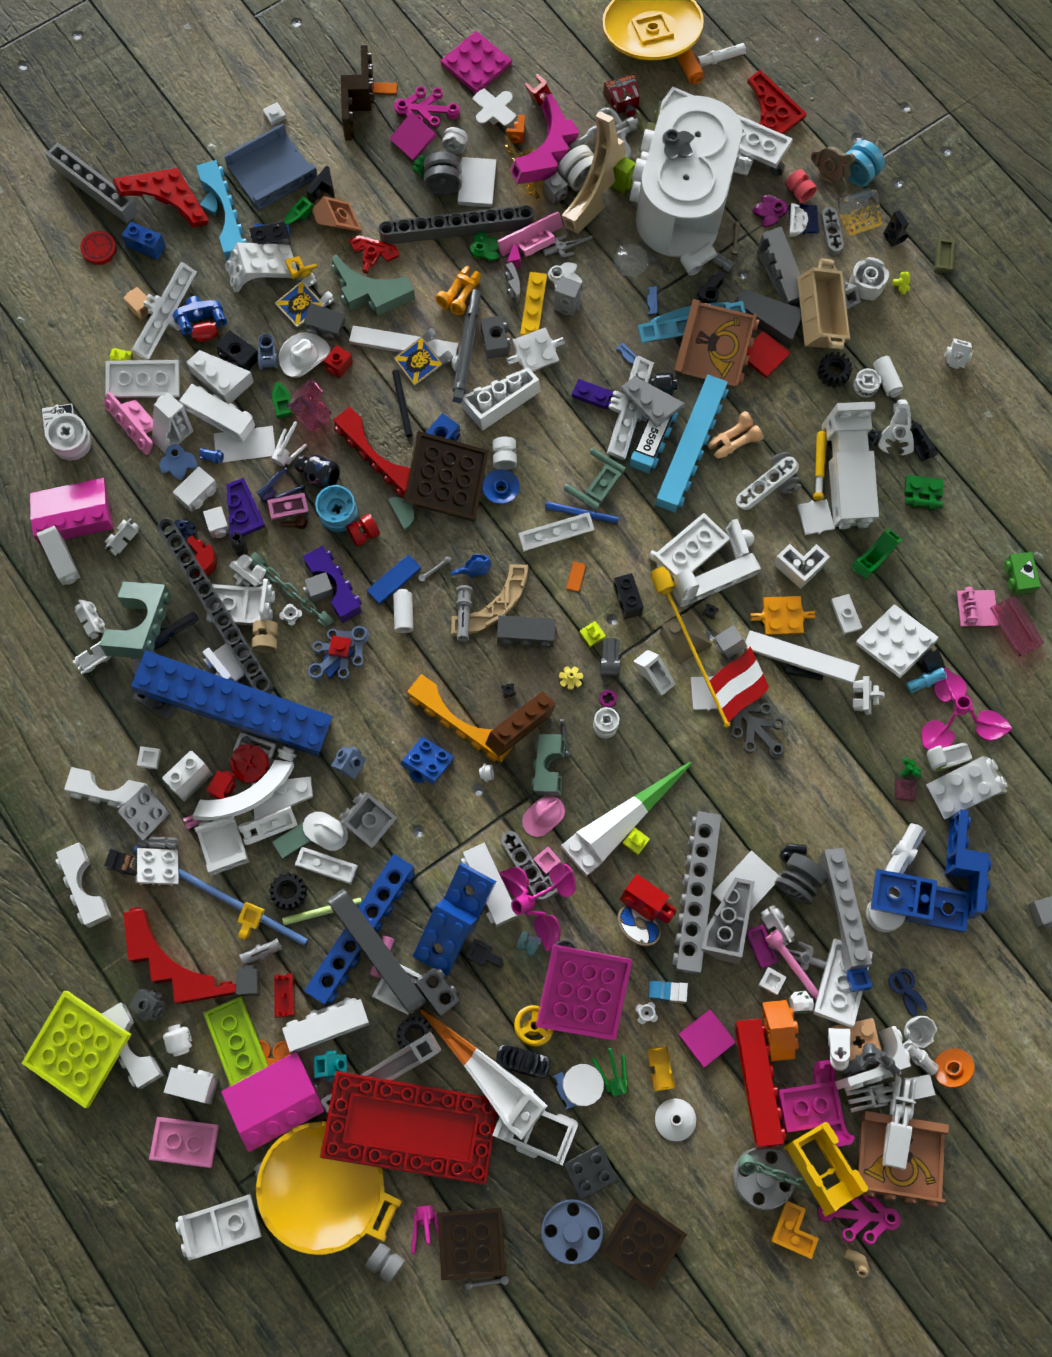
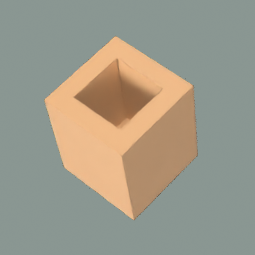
M136 287L123 298L127 307L142 320L150 314L148 312L149 308L143 305V302L147 300V296Z

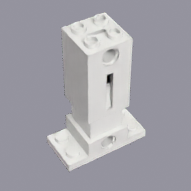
M875 402L837 403L822 423V431L826 432L827 441H832L833 457L829 461L834 527H839V529H849L851 526L868 528L879 517L874 451H869L868 433L872 430L871 414L875 410Z

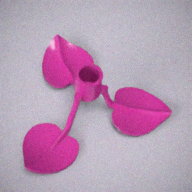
M946 667L943 668L947 679L936 682L934 692L936 697L942 702L950 700L955 702L954 714L946 726L938 720L929 721L924 725L921 736L925 749L930 750L940 745L942 748L951 746L954 742L955 734L948 728L957 715H966L968 712L971 713L974 722L978 723L976 726L977 734L985 740H997L1012 730L1011 725L1004 717L991 710L981 711L977 719L973 711L974 708L971 707L972 701L970 697L965 695L967 691L965 681Z
M563 863L552 867L549 877L554 885L534 896L527 895L529 893L527 890L529 880L524 870L519 867H512L499 872L503 883L516 898L511 902L512 911L516 915L523 913L526 916L539 915L534 921L536 934L543 943L545 950H551L553 944L560 939V925L553 915L546 916L545 912L531 910L535 906L536 898L555 888L563 897L573 895L576 890V880L572 869Z

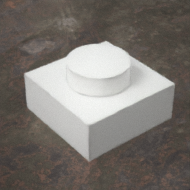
M278 102L262 109L264 116L271 126L287 119Z
M140 746L137 766L158 769L161 750Z
M768 967L758 986L774 995H778L786 976Z

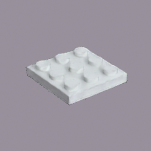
M894 604L856 641V645L901 678L938 641L939 637Z

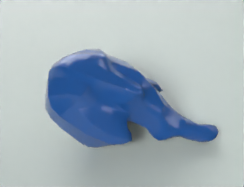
M473 554L466 561L465 566L452 571L451 576L468 574L470 578L485 575L490 571L491 560L487 555Z

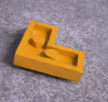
M786 1201L782 1207L771 1242L812 1259L819 1238L799 1230L806 1209Z

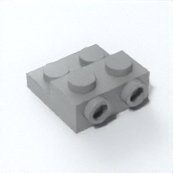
M368 792L359 793L353 800L355 803L351 809L346 808L340 815L342 818L340 823L366 845L373 848L397 817Z

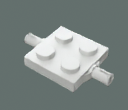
M546 327L512 340L515 355L506 358L507 364L519 362L523 369L529 368L532 372L559 362L556 347L565 344L563 337L553 341Z

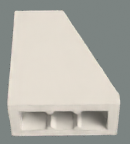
M52 526L38 532L37 536L62 585L74 583L80 578V575L65 540L56 527Z

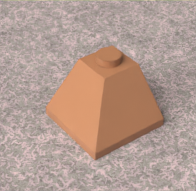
M324 196L312 209L315 220L320 225L355 232L362 231L350 202Z

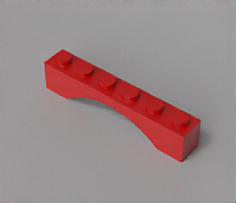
M349 406L333 419L335 432L339 436L343 435L346 438L347 444L352 449L355 448L359 456L364 461L367 460L371 468L383 476L382 478L386 484L392 485L398 496L403 498L410 467L393 464L378 455L369 445L364 435L362 418Z

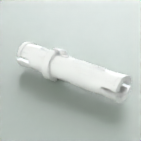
M744 43L719 51L712 50L708 54L697 56L696 58L701 67L710 64L715 65L722 60L746 54V47Z

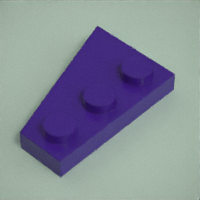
M244 477L226 484L230 525L229 534L231 535L232 533L235 536L233 532L237 531L243 537L266 527Z

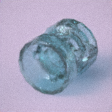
M523 930L515 948L520 951L525 950L528 955L533 957L542 938L538 936L533 937L528 931Z

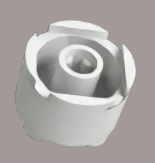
M868 257L857 262L851 274L849 283L857 285L861 299L875 300L883 292L889 278L888 269L877 258Z

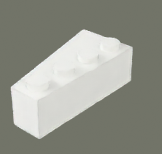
M529 368L506 376L504 380H495L491 382V385L483 388L478 387L473 389V392L464 394L461 407L483 431L541 392L539 379Z

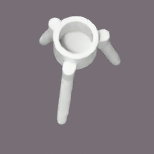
M296 421L290 428L286 438L287 429H283L277 447L272 454L271 460L279 466L290 465L291 461L307 447L304 444L290 457V452L285 449L297 425Z

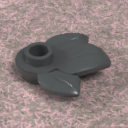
M667 130L662 137L665 145V155L670 160H675L677 156L682 158L691 157L693 151L689 143L693 141L694 135L687 131Z

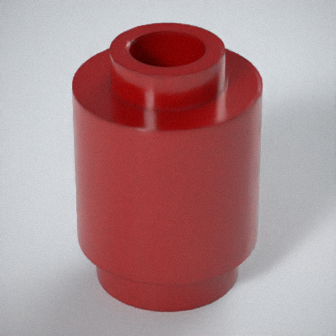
M208 321L193 325L192 338L193 340L197 339L198 343L218 337L215 322L211 323Z

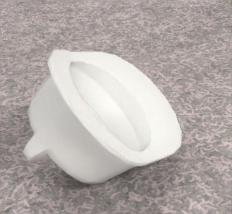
M313 812L303 822L305 835L324 849L336 851L341 849L347 842L348 832L340 821L324 812Z

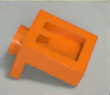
M518 114V122H514V129H507V142L524 143L525 115Z

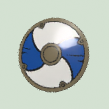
M624 906L620 909L617 917L618 925L622 933L630 941L641 946H651L659 940L661 929L656 918L651 922L631 907Z

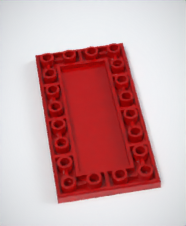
M335 1071L320 1158L486 1185L493 1142L492 1135L495 1129L497 1112L486 1096Z

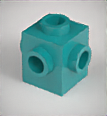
M326 1051L325 1055L314 1056V1078H326V1082L334 1081L335 1071L347 1073L346 1054H338V1051Z

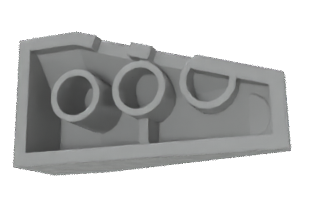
M735 877L705 929L702 951L721 961L735 964L740 963L743 955L755 881Z

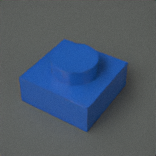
M867 967L846 971L845 974L851 992L870 990L872 988Z

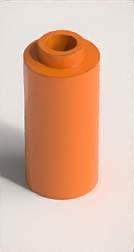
M692 48L676 57L689 83L698 84L702 81L704 72Z

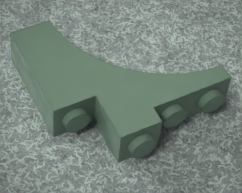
M338 255L331 258L333 264L331 265L332 272L340 278L338 280L342 292L340 299L344 306H348L350 311L368 304L370 310L375 311L376 315L379 316L415 299L414 288L407 276L391 280L372 279L351 270Z

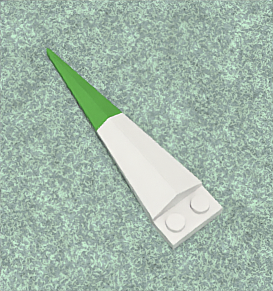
M692 762L685 764L577 831L560 848L587 877L606 860L640 820L691 766Z

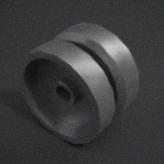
M436 152L426 157L424 160V187L426 190L436 195H451L458 192L462 187V161L460 158L449 152Z

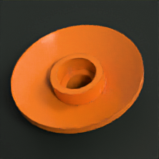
M955 1048L945 1050L935 1060L939 1069L934 1076L943 1086L949 1088L961 1087L967 1084L974 1075V1061L964 1050ZM955 1069H959L958 1072L953 1073Z

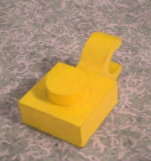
M248 902L244 903L237 921L243 924L238 938L243 940L249 939L252 928L257 929L259 927L265 909Z

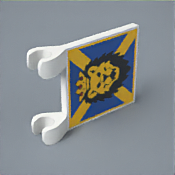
M313 273L275 302V305L297 328L304 324L310 303L325 307L334 302L333 295L329 291L319 300L308 288L316 283Z

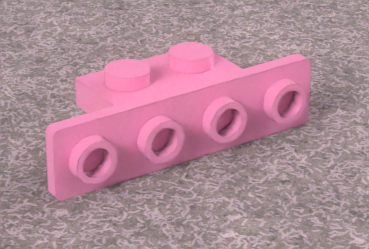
M557 211L499 239L497 242L501 255L509 254L513 244H516L518 250L527 257L555 243V236L552 232L563 227L560 213Z
M111 392L107 393L104 401L106 410L110 412L145 455H149L153 442L146 433L152 431L153 419L137 400L120 404Z

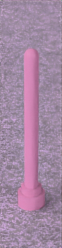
M779 930L772 932L765 940L770 946L778 949L816 1001L819 991L783 944V936Z

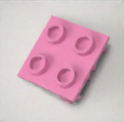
M965 587V591H957L961 627L998 626L994 590H973L972 587Z

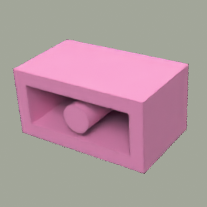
M305 493L267 500L271 520L308 513Z

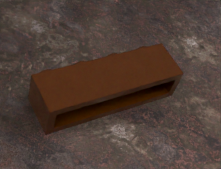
M542 691L490 731L485 744L500 757L551 717L556 703Z

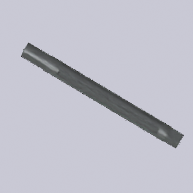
M472 290L456 368L452 402L459 404L463 400L469 374L481 296L479 290Z

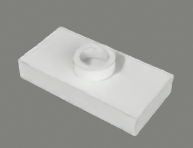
M846 594L831 599L830 602L843 635L861 630L862 625L850 595Z

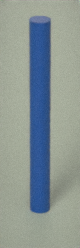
M548 501L545 509L577 516L589 512L591 519L617 524L619 519L617 516Z

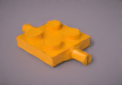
M801 596L763 597L762 612L750 614L751 621H762L766 636L803 634L804 619H815V611L804 612Z

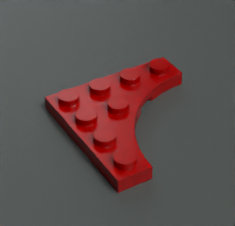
M761 70L748 78L747 84L755 92L760 104V125L784 135L806 118L807 113Z
M178 168L113 179V185L120 197H142L143 194L153 196L159 202L176 207L178 213L188 221L192 228L208 225V217Z

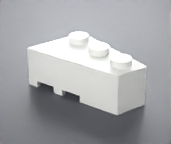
M201 350L187 361L190 373L227 404L232 403L254 383L250 371Z
M168 392L164 396H160L154 404L152 442L166 454V450L170 445H179L193 432L183 405Z

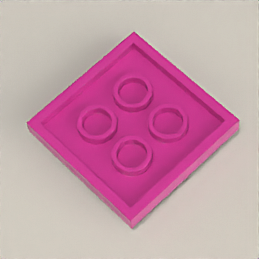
M475 31L441 60V65L476 94L510 67L512 59L479 32Z

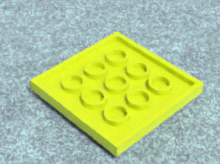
M63 991L21 1064L84 1108H89L132 1034L69 991Z

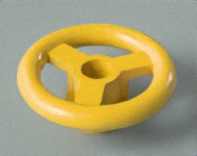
M536 1005L526 1006L521 1009L514 1022L517 1037L521 1042L532 1047H538L547 1043L554 1031L551 1029L546 1031L536 1026L540 1007ZM531 1012V1019L525 1021L523 1028H521L522 1017L526 1013ZM531 1023L535 1025V1030L531 1028ZM539 1033L541 1036H543V1038L539 1040H530L526 1038L524 1034L528 1036H534Z

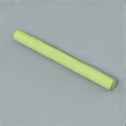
M361 897L353 899L356 906H360L362 903ZM330 906L283 917L282 920L285 926L334 912Z

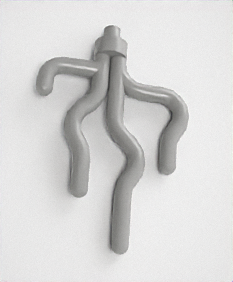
M603 108L599 110L597 114L602 112L614 118L617 137L624 141L625 157L630 159L632 151L626 142V135L637 130V125H639L638 119L630 117L622 122L613 109ZM597 125L591 127L583 137L573 141L570 144L571 148L574 149L587 143L597 133Z

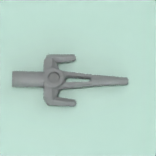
M562 235L555 238V246L543 249V254L548 256L558 252L562 258L574 255V252L565 253V250L593 237L588 236L561 242V239L567 237V235Z
M798 942V945L806 949L805 952L788 949L789 952L799 955V957L792 956L801 963L800 967L804 972L808 969L809 964L825 969V961L812 957L814 952L812 946ZM769 945L770 948L778 951L777 948H774L773 946Z

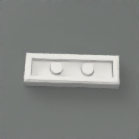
M301 847L295 863V867L352 885L358 868L356 864Z

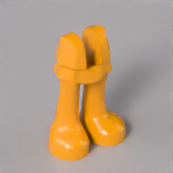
M468 266L464 267L455 276L456 279L448 292H438L435 296V301L443 309L448 310L450 308L453 314L463 315L466 311V300L472 290L476 289V285L479 284L481 273L475 271L470 278L468 275L471 268ZM463 287L464 289L459 297L454 300L460 288Z

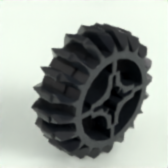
M508 1045L500 1046L499 1051H497L496 1063L504 1069L540 1079L547 1078L550 1072L551 1060L541 1054Z

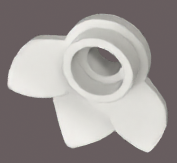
M566 262L561 266H553L548 272V278L554 283L555 289L561 276L582 284L581 278L574 273L577 264Z

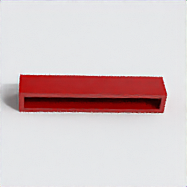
M761 1018L736 1021L734 1028L756 1150L781 1148L784 1144L783 1141H786V1134L784 1128L780 1126L782 1112L781 1108L777 1107L776 1104L778 1090L776 1086H773L772 1082L774 1069L773 1065H769L768 1060L771 1053L770 1047L766 1045L764 1038L767 1037L765 1024L762 1025Z

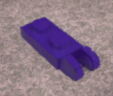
M578 379L572 392L573 398L602 409H609V404H611L609 399L614 396L612 391Z

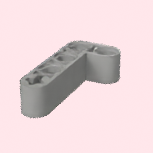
M505 832L501 838V845L513 866L521 868L525 873L528 871L536 873V877L529 880L527 888L531 896L536 894L535 891L538 888L547 889L554 884L549 876L543 877L516 832ZM507 838L510 840L514 839V851L512 845L507 843ZM523 854L526 860L519 863L515 860V856ZM557 888L548 892L543 897L536 898L535 901L542 903L559 894Z

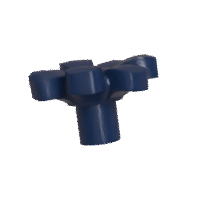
M183 518L182 522L180 520L174 522L186 541L189 538L188 535H195L193 530L195 524L193 522L189 523L188 518Z

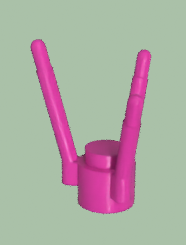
M432 1205L417 1207L416 1214H413L414 1225L411 1254H415L418 1223H420V1226L424 1225L427 1245L431 1243L429 1224H432V1220L439 1237L437 1212L433 1211Z

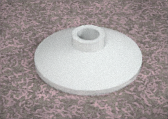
M676 1098L669 1099L658 1107L655 1114V1125L658 1132L667 1140L682 1141L693 1133L696 1127V1114L691 1105L686 1101ZM675 1115L680 1117V1122L678 1124H675L673 1122V1117Z

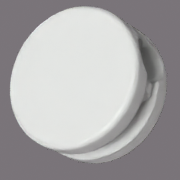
M889 894L892 898H898L892 894ZM871 901L866 908V918L870 926L883 933L892 932L899 928L906 917L870 910Z

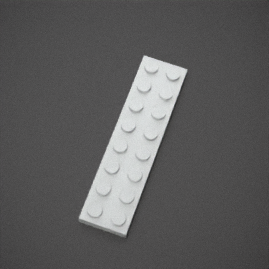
M672 86L662 101L660 113L675 100L694 95ZM738 115L743 128L738 152L776 168L792 145L793 139Z

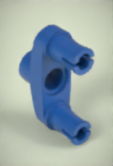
M197 296L189 297L185 302V306L176 309L173 313L175 323L179 325L184 335L187 334L186 330L188 334L193 331L189 322L213 317L217 326L221 327V323L223 326L227 324V319L223 314L220 302L215 300L201 301Z

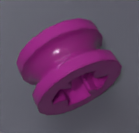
M604 690L600 694V704L603 707H613L617 701L614 691ZM607 694L613 698V701H610L609 704L605 703V700L602 699Z

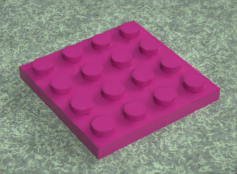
M553 944L536 1026L616 1041L633 960Z

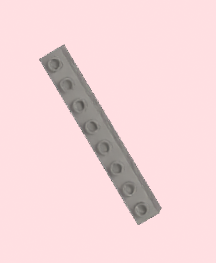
M698 811L695 817L692 816L691 828H694L693 836L690 835L688 841L691 853L687 855L685 866L689 868L688 874H684L683 886H686L685 894L681 895L680 900L683 912L682 914L679 913L677 925L681 927L680 933H676L675 945H678L677 953L673 954L672 965H675V971L696 975L701 973L704 953L701 949L708 922L721 815ZM706 830L709 837L702 838L699 835V831ZM703 849L706 852V857H699L696 850ZM694 869H702L704 872V876H696L694 874ZM694 887L699 888L701 896H694L691 889ZM689 908H697L698 916L690 915ZM693 927L696 930V935L689 936L686 933V928ZM686 946L691 947L693 955L686 956L683 948Z

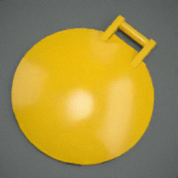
M326 1121L299 1125L285 1133L271 1146L259 1168L256 1198L259 1212L266 1227L281 1243L301 1253L326 1255L350 1247L364 1235L380 1242H385L387 1237L385 1234L396 1209L400 1207L402 1201L384 1192L382 1168L320 1158ZM386 1202L389 1206L378 1231L372 1228L383 1203Z

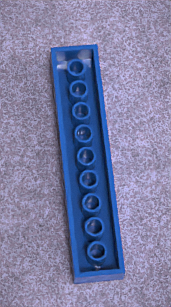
M145 650L131 684L132 692L315 756H319L332 720V716L147 650Z

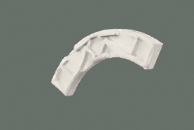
M274 760L263 778L249 789L237 795L218 800H199L193 814L194 820L210 821L219 820V818L227 816L235 817L256 808L272 797L273 792L286 782L294 768L293 762Z

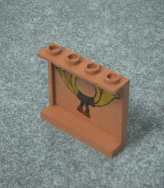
M693 299L674 371L704 380L708 374L727 381L729 386L738 388L739 383H743L745 373H742L743 366L748 365L750 355H747L748 348H752L754 343L752 333L753 330L757 331L759 320L756 319L757 314L751 315L701 303L700 300Z
M868 1111L862 1113L857 1171L868 1186V1191L862 1195L875 1197V1194L883 1195V1199L893 1201L896 1198H902L905 1203L917 1204V1201L925 1202V1206L938 1207V1204L945 1203V1199H942L945 1135L949 1132V1125L909 1119L908 1126H912V1135L905 1170H900L882 1165L887 1123L892 1122V1115Z

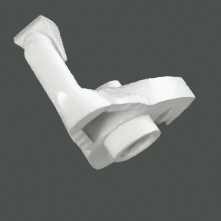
M898 400L896 404H893L892 412L895 414L890 425L882 432L876 445L883 452L889 453L886 447L891 446L886 443V439L892 442L896 440L899 443L906 442V446L899 447L903 450L899 455H907L914 451L913 435L910 431L911 412L906 400Z

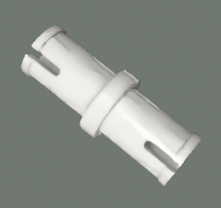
M911 1040L903 1044L904 1049L908 1051L915 1065L922 1067L930 1075H934L938 1071V1064L928 1057L927 1052L919 1049Z

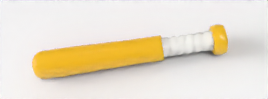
M819 431L816 435V491L813 494V499L818 501L824 499L822 491L827 452V435L825 431Z

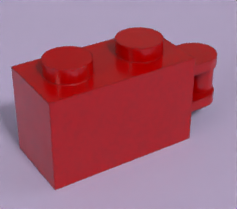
M638 874L634 876L619 899L626 906L631 907L651 922L657 917L662 922L669 923L676 914V909L666 902L670 896Z

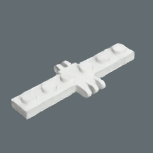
M181 262L161 297L158 295L155 297L150 294L147 295V300L143 302V305L149 308L148 312L151 316L131 350L133 353L144 360H149L168 325L177 331L180 330L179 325L175 323L173 313L178 309L197 271Z
M637 356L629 380L636 376L648 383L654 362ZM613 391L612 395L614 397L611 398L609 409L619 414L607 454L624 460L627 456L636 422L641 420L647 421L648 418L625 394Z

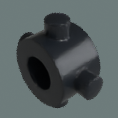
M706 604L707 607L702 612L703 616L715 619L714 616L719 611L718 607Z
M513 683L501 686L504 698L516 695Z

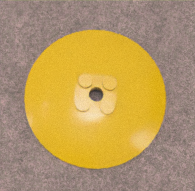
M612 0L603 14V32L608 42L619 52L642 60H662L680 55L698 41L703 31V13L695 0Z

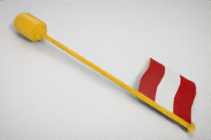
M664 566L659 567L651 572V580L658 595L662 594L668 597L722 717L723 726L727 728L730 726V721L743 708L759 699L768 690L767 681L751 646L741 657L723 667L713 678L708 679L672 599L671 593H673L675 584L669 571Z

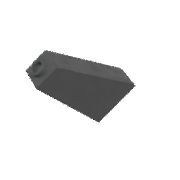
M743 289L741 295H737L735 302L743 301L747 314H757L756 319L759 320L758 328L785 347L790 348L801 320V309Z

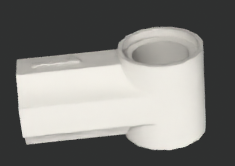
M708 241L696 251L684 254L680 262L688 275L692 276L697 274L704 264L718 254Z

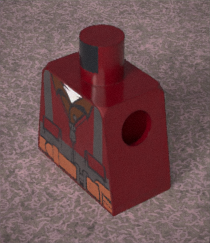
M635 74L604 82L603 95L616 113L626 112L627 117L634 116L636 114L635 108L639 106L640 95Z

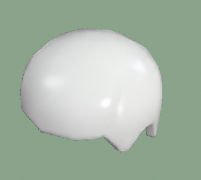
M927 1016L911 1018L904 1028L906 1041L911 1040L918 1048H925L933 1043L934 1035L937 1032L934 1021Z

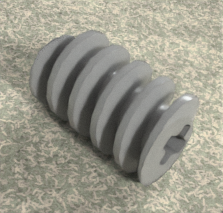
M783 452L773 456L771 464L774 467L782 459L789 457L791 453ZM788 463L787 468L792 469V464ZM798 471L778 487L781 493H792L802 487L801 484H796L800 481L799 477H795L798 475ZM774 473V476L777 481L779 479V474Z

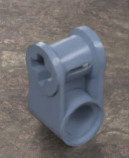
M262 334L258 338L259 370L272 367L278 369L274 338L270 334Z

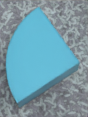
M209 192L200 206L203 210L216 216L218 212L217 199Z

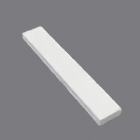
M353 325L349 343L401 353L420 337ZM436 339L427 342L438 358L446 351H450L453 357L457 355L458 343Z
M753 631L749 632L745 641L747 647L744 650L751 646L753 653L849 684H854L860 665Z

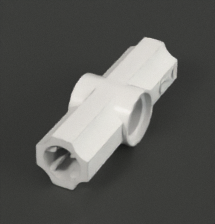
M913 823L909 825L903 838L895 846L891 854L892 858L885 868L886 871L904 874L907 866L915 858L918 852L917 848L926 833L923 827Z

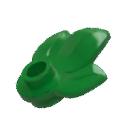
M485 232L478 233L474 237V243L470 246L471 255L476 259L484 257L489 261L500 259L499 254L496 252L499 249L497 242L499 239L495 237L488 238Z

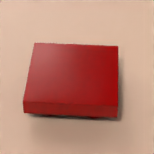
M762 331L754 339L752 348H748L747 355H750L748 364L767 379L785 361L790 352L766 332Z

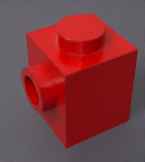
M338 345L335 346L324 360L327 373L341 378L353 363L351 353Z

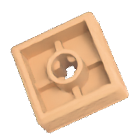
M873 1018L855 1021L853 1028L842 1024L832 1027L834 1029H850L849 1061L855 1059L857 1055H861L863 1046L868 1043L874 1044L881 1051ZM856 1037L858 1040H861L862 1044L859 1045L860 1048H858L857 1045L853 1044V1041L856 1040Z

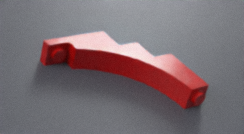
M133 907L129 909V912H123L128 961L131 963L149 961L151 982L155 984L172 981L174 1002L176 1004L236 994V984H232V981L221 982L220 986H218L217 978L214 976L190 971L173 961L157 942L147 911L141 909V907Z

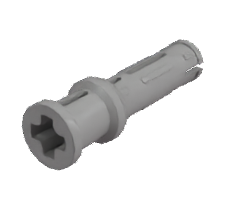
M460 585L456 588V593L458 594V600L456 601V608L458 609L457 640L466 642L469 640V613L473 606L471 601L473 588L468 585Z

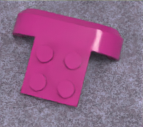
M830 1060L815 1063L813 1068V1085L778 1090L777 1099L782 1112V1124L785 1133L816 1128L827 1122L838 1137V1143L836 1144L838 1147L851 1145L855 1137L850 1135L845 1127L839 1093L835 1084L836 1069L831 1066Z

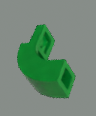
M888 528L861 557L854 561L851 565L852 569L865 580L868 579L894 552L903 539Z

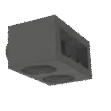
M431 968L417 979L414 984L436 1015L441 1016L460 1001L457 997L459 993L453 985L449 986L446 983V976L441 969ZM431 976L436 979V986L434 988H430L427 985V980ZM442 993H446L449 997L445 1005L441 1004L439 1000Z

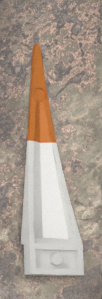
M421 1009L420 1013L464 1065L504 1124L521 1140L524 1139L548 1105L533 1093L534 1090L425 1009Z

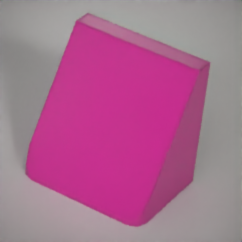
M513 244L507 264L512 262L515 269H520L521 258L517 245Z

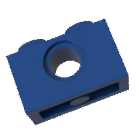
M131 221L122 234L126 247L158 260L166 247L162 234Z
M442 413L426 433L435 436H445L446 439L457 441L460 437V425Z

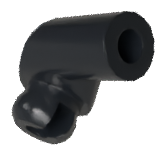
M787 844L780 852V859L783 862H787L793 853L806 855L807 845Z

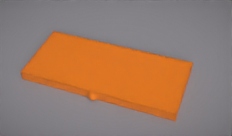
M374 82V89L371 93L397 94V83Z
M573 561L566 589L579 592L586 564Z

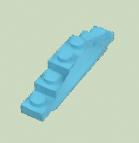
M743 301L735 303H707L746 313ZM691 306L668 312L654 318L649 323L638 325L641 344L683 337Z

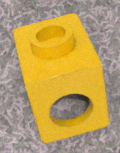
M299 256L285 260L292 279L306 278L317 267V264L304 266ZM292 262H296L299 265V271L292 268Z

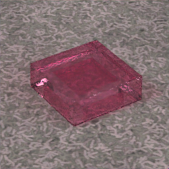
M896 779L895 800L915 801L916 781Z

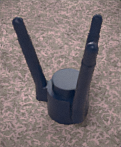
M284 468L281 472L278 471L264 487L257 491V494L266 504L267 500L289 496L304 489L305 486L296 487L275 497L276 492L272 486L287 472L288 469Z

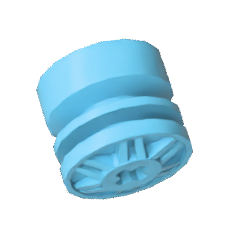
M339 485L328 486L321 490L315 502L320 521L330 531H346V525L357 521L358 510L353 495L348 489Z

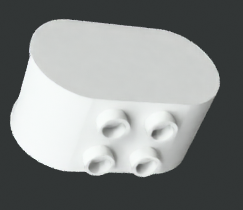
M688 96L675 100L660 113L655 131L646 129L644 132L641 158H637L632 180L634 182L630 201L638 203L636 226L639 235L650 248L663 255L681 258L687 252L696 251L708 241L713 245L716 240L743 133L742 123L738 115L729 106L716 99L705 96ZM669 129H674L678 132H690L694 135L693 141L689 143L693 155L688 158L677 156L675 160H670L664 153L663 134Z

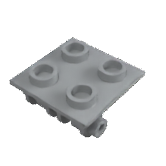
M143 785L125 804L122 802L117 806L119 815L142 841L170 814L146 785Z

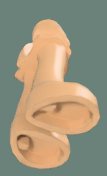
M744 411L739 415V422L736 426L724 433H719L717 437H713L707 446L712 450L723 443L724 446L714 453V456L720 459L727 457L728 454L733 453L734 450L747 443L760 442L764 439V436L757 425L753 426L750 414ZM748 430L746 434L730 442V439Z

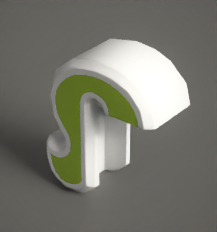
M966 743L942 748L940 745L930 749L926 754L932 771H942L957 765L961 766L971 762L973 759Z

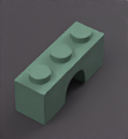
M539 734V738L535 742L537 759H534L533 762L535 778H532L531 785L538 796H561L563 777L558 772H549L548 770L552 760L564 759L566 739L560 734Z

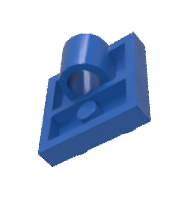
M421 737L404 757L401 766L409 770V775L413 781L423 783L425 780L434 785L453 762L455 756L426 738Z

